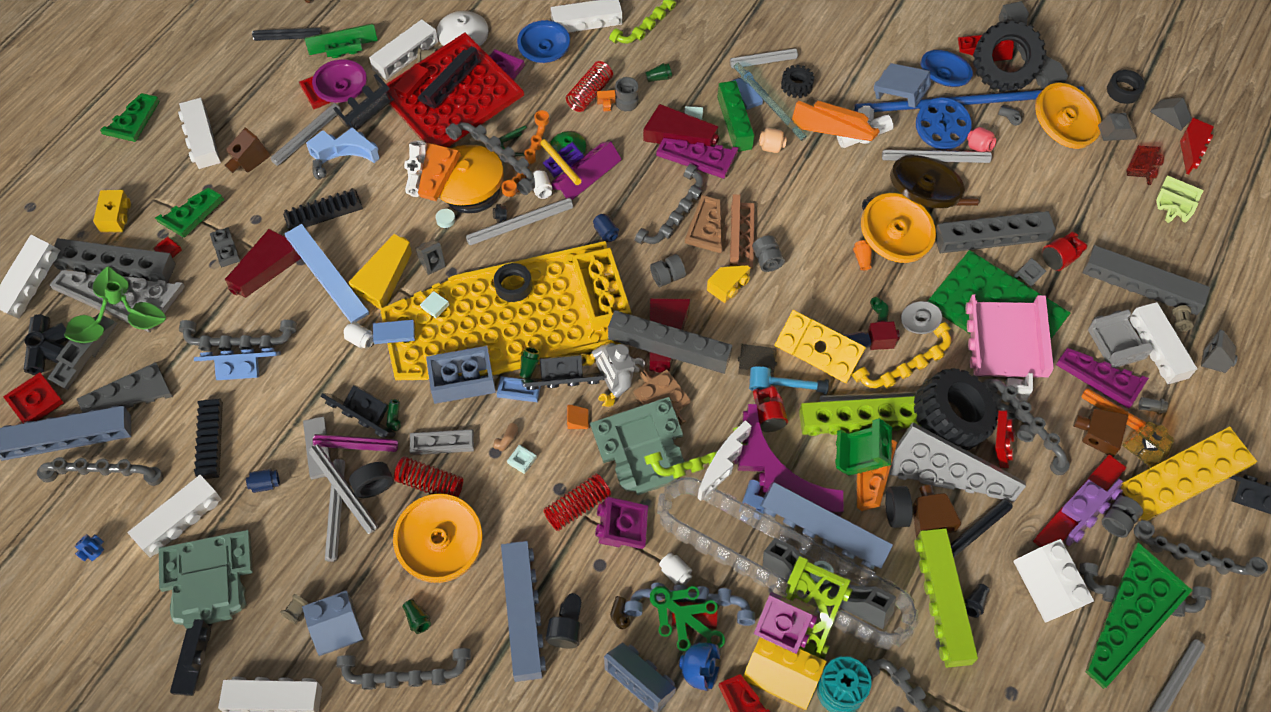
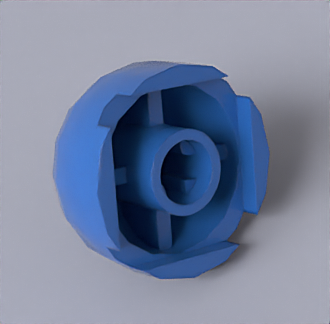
M696 643L686 651L685 655L681 656L679 667L682 669L683 676L690 686L709 691V689L714 687L719 672V667L715 666L716 659H720L719 647L717 644Z

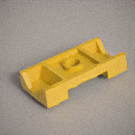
M792 310L774 345L846 384L849 383L858 361L867 349V347L795 310ZM819 341H824L827 346L826 350L822 353H819L815 348L816 343Z

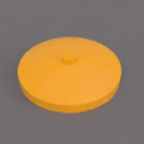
M1053 83L1044 88L1037 96L1035 110L1038 121L1045 132L1059 144L1073 149H1081L1091 145L1099 137L1100 130L1098 125L1101 123L1099 111L1093 101L1080 89L1066 83Z
M461 145L451 148L458 150L461 156L438 198L454 205H471L491 197L500 188L504 178L503 165L498 155L479 145Z
M886 193L875 197L868 203L861 216V229L867 243L875 252L888 260L899 263L918 261L930 251L935 242L936 229L928 211L922 205L911 201L902 194Z
M432 494L411 503L398 518L393 534L394 551L400 564L415 578L429 583L448 582L466 573L476 562L483 542L481 523L474 510L463 500L448 494Z

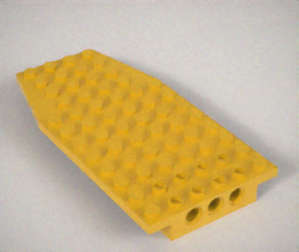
M606 241L510 262L521 264L530 271L532 290L528 297L522 301L507 302L496 294L494 275L500 267L505 265L502 264L451 276L444 283L440 284L438 282L424 292L414 293V296L409 299H401L381 308L380 312L383 322L414 320L415 341L387 343L395 380H429L427 356L483 346L488 347L492 375L520 369L521 352L525 347L539 350V355L543 358L585 354L604 344H622L608 339V326L614 311L631 315V309L611 248H607ZM512 275L505 278L501 285L507 290H515L522 287L525 281L520 276ZM433 291L449 302V306L437 318H434L420 306ZM487 369L479 371L480 377L488 375Z

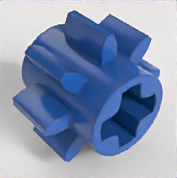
M86 534L76 543L75 548L78 551L75 554L83 561L87 559L94 561L104 551V548L101 546L104 541L95 534L92 537Z

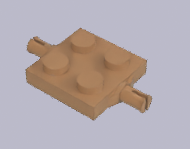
M643 369V372L640 371L639 375L645 383L633 391L640 404L643 406L669 397L679 425L682 426L686 421L679 412L691 403L690 398L668 370L655 377H651L646 369Z

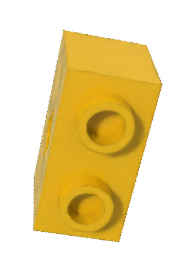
M100 190L93 219L100 232H123L128 220L127 211L131 207L130 198L126 196L123 190Z

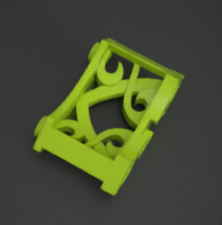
M799 556L787 582L788 587L785 592L787 597L785 598L791 601L797 598L806 603L812 597L815 599L821 621L814 624L813 629L807 628L806 633L810 636L805 648L800 646L799 649L825 659L830 647L827 645V640L843 600L848 602L853 590L849 588L851 580L809 563L807 559ZM805 570L821 577L817 584ZM825 580L840 586L839 592L835 597L829 595V590H831L832 586L825 588L821 592L820 586ZM802 590L805 595L809 590L810 594L805 598H800L797 592ZM833 605H834V608H833V610H832V613H831V615L829 616V611H828V607H827V606H833ZM825 629L821 638L817 632ZM812 639L816 641L817 645L812 643L810 640Z

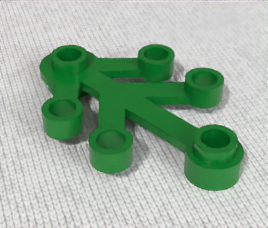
M657 586L650 593V602L654 607L658 608L660 621L658 631L661 636L668 637L672 633V627L668 624V608L675 614L678 634L677 648L679 650L686 651L690 648L685 622L704 636L707 643L713 644L711 637L717 635L720 639L717 646L721 648L724 645L725 637L720 631H711L691 615L698 613L714 614L718 609L715 601L709 600L703 604L680 607L673 600L683 598L696 600L699 597L697 587L691 586L685 590L670 591L665 586ZM695 589L697 592L696 597L691 598L688 595V591ZM659 593L665 595L663 602H659L656 598ZM708 603L715 605L714 611L710 612L707 610L706 606ZM664 625L670 629L666 635L661 632V627ZM683 639L688 642V646L685 649L679 646V642Z

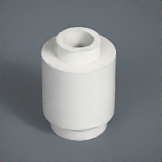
M540 170L533 172L534 182L532 187L535 195L540 199L548 198L552 194V185L547 173Z
M353 322L345 327V340L359 348L369 349L374 343L372 331L360 324Z
M669 553L659 563L662 568L661 571L675 585H685L692 577L690 575L692 569L678 555Z

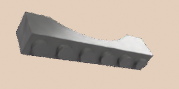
M1022 1L1006 4L1001 9L999 21L1007 22L1014 19V22L1019 20L1025 21L1024 24L1027 25L1029 12ZM1014 42V46L1020 52L1022 59L1026 61L1023 47ZM1046 55L1044 57V66L1035 78L1042 90L1053 83H1065L1068 78V74L1061 63Z
M774 538L763 552V569L788 582L799 556H803L795 547ZM832 582L820 586L821 592L825 588L832 586L831 590H829L831 597H835L840 588L839 585ZM850 584L849 588L853 590L848 602L843 600L840 608L884 629L894 613L896 596L876 586L863 587Z

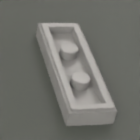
M319 417L304 420L303 426L310 478L312 480L326 477L309 454V449L313 446V436L315 434L327 435L325 418ZM321 447L330 459L329 447Z
M473 429L410 433L411 455L474 451Z

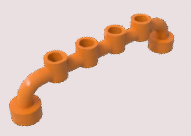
M539 110L534 115L538 130L536 135L531 137L530 148L524 152V159L528 161L529 165L536 162L535 152L542 148L540 143L545 127L549 123V114L544 110ZM517 173V176L513 177L512 180L504 181L501 185L502 193L507 197H514L517 192H520L516 184L521 179L526 178L523 173Z

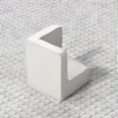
M1028 373L1024 380L1007 378L1005 385L1014 386L1017 389L1016 397L1019 401H1027L1032 393L1033 373Z

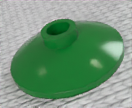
M575 132L559 133L553 137L550 143L557 152L571 142L578 147L583 155L586 151L585 139Z

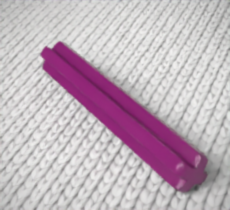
M315 434L313 436V446L318 444L320 447L396 452L398 450V440L324 434Z

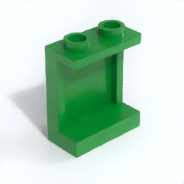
M878 418L872 420V427L850 434L843 430L837 431L836 468L850 476L890 466L892 426Z

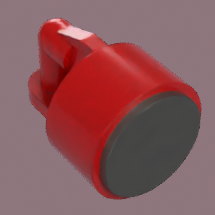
M1071 232L1065 237L1057 238L1044 246L1042 251L1043 259L1050 268L1061 271L1082 255L1087 249V244L1078 238L1077 233Z
M770 386L762 390L759 388L754 389L753 396L755 404H757L758 421L762 432H775L783 429L787 425L788 419L783 399L778 393L777 388ZM769 397L770 402H764V399Z

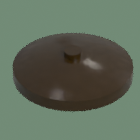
M918 155L901 157L895 161L890 172L892 184L903 196L926 207H953L960 202L965 191L962 179L953 169L929 157Z

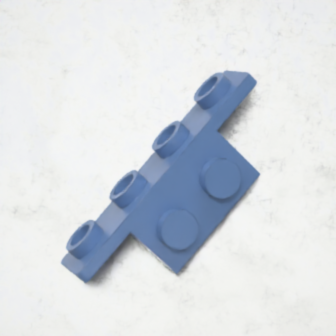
M264 348L262 353H254V349L241 350V354H234L233 351H221V355L213 356V352H202L200 357H194V361L214 360L216 380L258 378V357L280 356L281 351L275 352L274 348Z

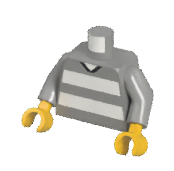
M604 344L593 350L592 354H580L582 359L586 358L582 366H591L594 363V359H596L600 372L605 375V382L611 394H601L598 398L599 401L604 402L602 406L612 407L615 403V397H620L632 384L631 380L635 367L628 354L629 349L623 344Z

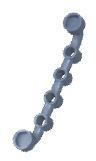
M653 583L651 584V589L646 588L636 591L631 596L630 601L625 603L624 613L633 617L641 616L643 604L639 600L650 598V593L655 587L665 585ZM679 584L675 585L673 590L670 591L685 590L687 587ZM699 586L697 587L699 597L696 600H689L688 598L673 600L676 602L695 601L696 603H706L709 600H713L720 606L738 605L742 610L737 613V623L744 626L755 624V612L751 611L748 602L742 597L731 595V590L728 588L719 589L718 594H710L709 588ZM688 592V595L694 598L697 592ZM659 593L656 598L658 601L665 599V595Z

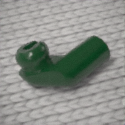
M391 399L389 402L386 422L388 429L398 431L401 428V421L398 420L400 401L397 399Z

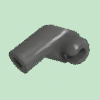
M1000 107L998 115L1007 117L1014 126L1021 124L1022 117L1017 110Z
M319 159L313 160L312 173L317 180L327 175L326 170L322 167V161Z

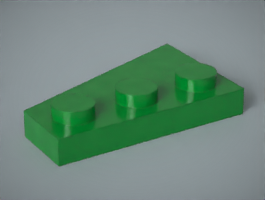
M143 93L138 95L126 106V111L120 116L116 115L108 127L104 126L100 129L102 135L136 142L160 102L158 97Z
M207 188L189 198L186 204L180 207L176 205L171 208L170 213L164 216L160 214L155 219L161 225L185 238L224 201V198L221 194Z

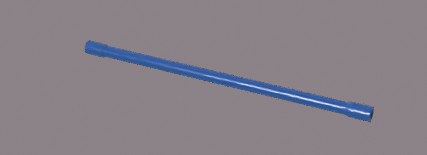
M1075 86L1084 92L1083 86ZM1042 90L947 98L955 100L961 105L1036 100ZM921 99L915 108L909 107L908 101L855 104L854 111L858 112V109L863 106H870L874 109V112L921 109L926 102L932 99Z

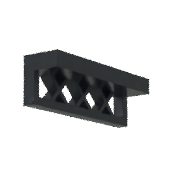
M471 46L468 50L464 49L418 96L419 101L436 109L481 62L477 48Z

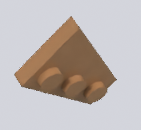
M701 196L685 237L686 244L721 253L719 199Z

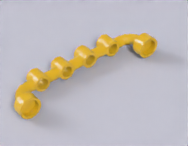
M946 322L941 323L933 331L937 338H943V342L940 345L933 346L929 351L917 355L911 361L901 364L895 370L885 373L877 380L868 378L870 372L866 367L858 369L853 373L852 377L856 383L862 382L869 388H878L884 385L888 389L896 384L895 378L901 376L904 380L913 374L911 371L913 368L917 367L920 371L929 365V359L933 358L936 362L945 356L944 351L951 344V336L949 334L951 328Z

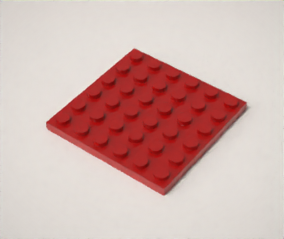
M466 32L417 63L429 69L431 74L409 98L396 93L393 87L410 69L386 84L390 88L389 91L394 99L389 105L415 134L426 144L430 143L447 148L470 133L467 130H461L462 135L456 140L451 139L446 133V128L451 123L457 125L464 122L477 127L525 95L524 91ZM471 46L477 48L481 62L436 109L419 101L418 96L464 49L468 50Z

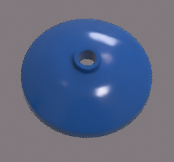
M541 20L525 26L518 35L517 44L520 53L528 60L548 63L561 58L568 51L570 37L568 31L559 23Z
M928 51L923 55L920 62L923 70L930 71L931 80L943 86H963L969 83L973 76L972 68L967 61L948 51Z

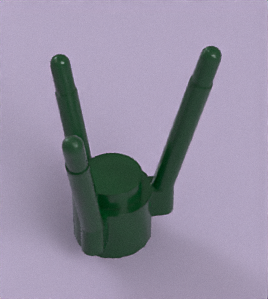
M524 125L499 137L498 139L501 142L499 146L505 149L504 142L521 136V131L525 130L527 126ZM516 152L514 157L525 156V154Z

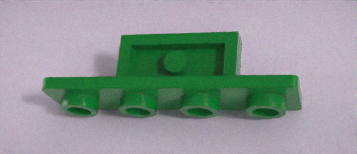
M371 23L306 37L305 43L309 55L326 52L327 57L338 58L346 53L356 54L362 50L361 44L375 42L378 39L374 24Z

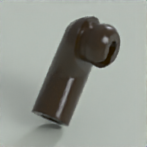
M616 596L610 617L616 627L626 629L631 623L630 618H627L623 611L626 599Z

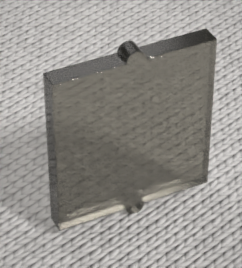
M742 344L741 353L738 357V375L750 376L752 367H767L771 369V377H774V369L777 365V361H775L777 348Z

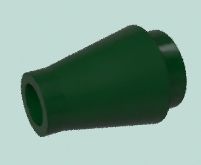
M662 63L645 72L648 82L669 80L672 77L669 63Z
M525 347L521 352L520 377L525 379L532 377L541 358L539 350Z
M413 599L406 601L402 608L405 611L410 630L416 634H421L428 630L431 626L430 616Z

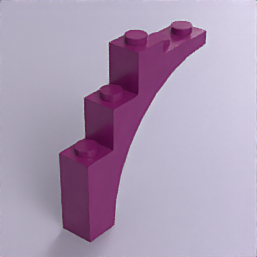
M748 404L747 410H743V422L746 420L751 425L750 436L742 442L746 445L742 446L741 455L734 460V464H738L737 471H761L763 473L759 474V486H763V492L766 493L770 484L774 482L833 514L841 516L844 512L843 490L828 489L809 483L786 468L771 451L762 434L758 421L757 404Z

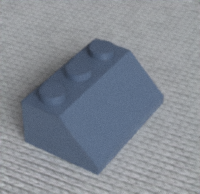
M487 346L426 357L434 404L496 393ZM487 369L488 375L480 377L479 371Z
M622 642L604 656L605 670L653 712H660L674 696L676 690L674 687L675 683L667 675L661 676L651 661H644L638 656L639 652L632 645L626 646Z

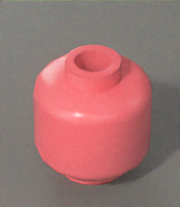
M977 127L970 131L967 137L969 148L977 152H990L996 144L995 134L983 127Z

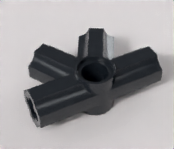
M35 314L30 318L29 331L24 339L26 354L23 370L25 373L36 375L44 372L46 359L58 364L59 361L56 358L65 347L60 343L68 340L64 336L66 328L63 323L50 328L49 317Z

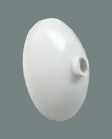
M470 11L453 12L445 16L437 26V37L443 46L464 32L481 46L486 41L489 32L485 19L479 14Z

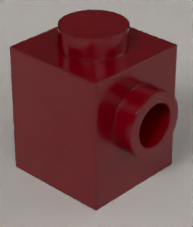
M879 321L870 323L867 332L871 340L870 350L894 349L896 342L900 339L899 329H896L895 322Z

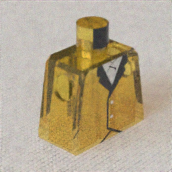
M1148 421L1134 430L1122 446L1152 468L1168 457L1175 440L1168 434L1166 427L1162 425L1157 426L1153 422Z

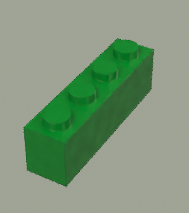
M735 80L719 83L717 98L732 145L738 148V152L752 150L754 133L737 82Z

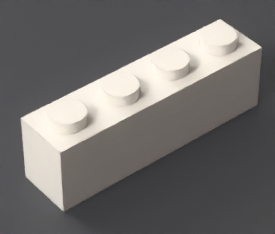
M596 0L551 7V20L562 25L568 32L622 25V10L619 0Z
M421 19L369 57L372 70L387 81L417 58L419 47L428 50L438 43L436 29Z
M198 98L179 103L181 111L178 114L181 122H184L182 125L185 136L188 135L185 141L188 149H191L189 156L192 163L196 162L199 169L221 163L202 99Z
M30 235L0 284V310L19 319L61 250Z
M1156 302L1134 310L1129 317L1130 323L1137 331L1142 344L1150 342L1153 347L1152 352L1149 354L1150 358L1155 362L1160 375L1165 379L1166 383L1172 384L1189 379L1197 370V367L1159 304Z
M199 475L127 533L151 558L159 553V548L177 539L186 528L197 523L202 515L214 509L222 499L209 483Z
M232 677V680H223L218 709L222 712H319L322 687L315 679L303 678L302 681H293L290 678H279L278 681H269L270 679L265 677H256L255 680H246L244 677Z

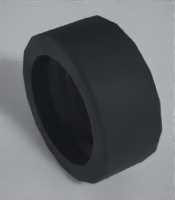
M1119 70L1112 75L1107 85V92L1114 101L1123 104L1134 103L1143 92L1145 82L1134 71ZM1117 83H1127L1131 85L1135 91H1125L1121 89L1117 85Z
M509 263L500 267L494 275L496 294L507 302H518L528 297L532 290L530 271L518 263ZM516 275L524 278L525 283L519 289L507 290L501 285L502 281L508 276Z
M373 462L354 471L349 481L356 497L370 498L386 491L393 484L394 479L386 463Z
M888 487L885 504L889 525L893 528L910 527L913 508L908 487Z

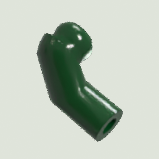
M873 297L870 300L872 309L878 314L877 322L888 321V305L879 297Z

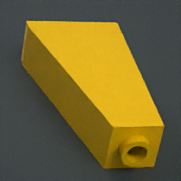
M393 234L349 281L353 292L378 309L386 307L412 254L410 242L405 237Z

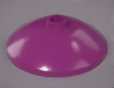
M346 59L325 63L315 72L312 79L315 93L321 99L334 103L347 102L350 97L356 98L363 92L362 87L367 84V76L363 67L354 61Z

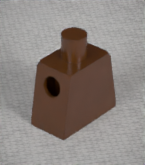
M245 127L227 147L226 151L231 159L224 166L232 174L239 167L245 172H250L271 155L259 138Z
M1093 409L1088 418L1077 415L1073 427L1084 430L1083 443L1114 457L1121 449L1129 415Z
M932 485L920 487L921 497L916 498L913 503L916 538L920 531L947 529V533L957 532L961 521L947 494H934Z

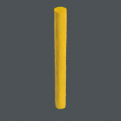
M543 139L540 143L574 184L579 185L581 179L551 144L546 139Z

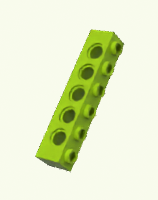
M915 396L801 403L799 410L802 435L817 436L824 433L837 435L839 430L850 433L871 428L872 420L878 418L891 425L892 431L909 428L912 423L920 427L922 426L917 423V414L914 413ZM881 414L887 415L888 418L881 416ZM860 415H864L868 419H863L860 417ZM839 417H845L847 420H842ZM819 418H824L827 421L823 422Z

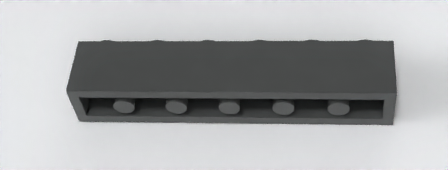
M1096 245L1093 246L1082 272L1092 278L1165 303L1168 306L1186 305L1191 308V314L1198 315L1205 306L1210 287Z
M614 311L608 326L609 340L725 374L731 358V344L619 311Z

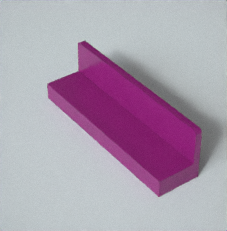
M601 142L571 166V169L581 179L579 185H575L568 175L563 172L551 182L552 189L561 190L565 198H570L572 201L621 161V157L612 142Z

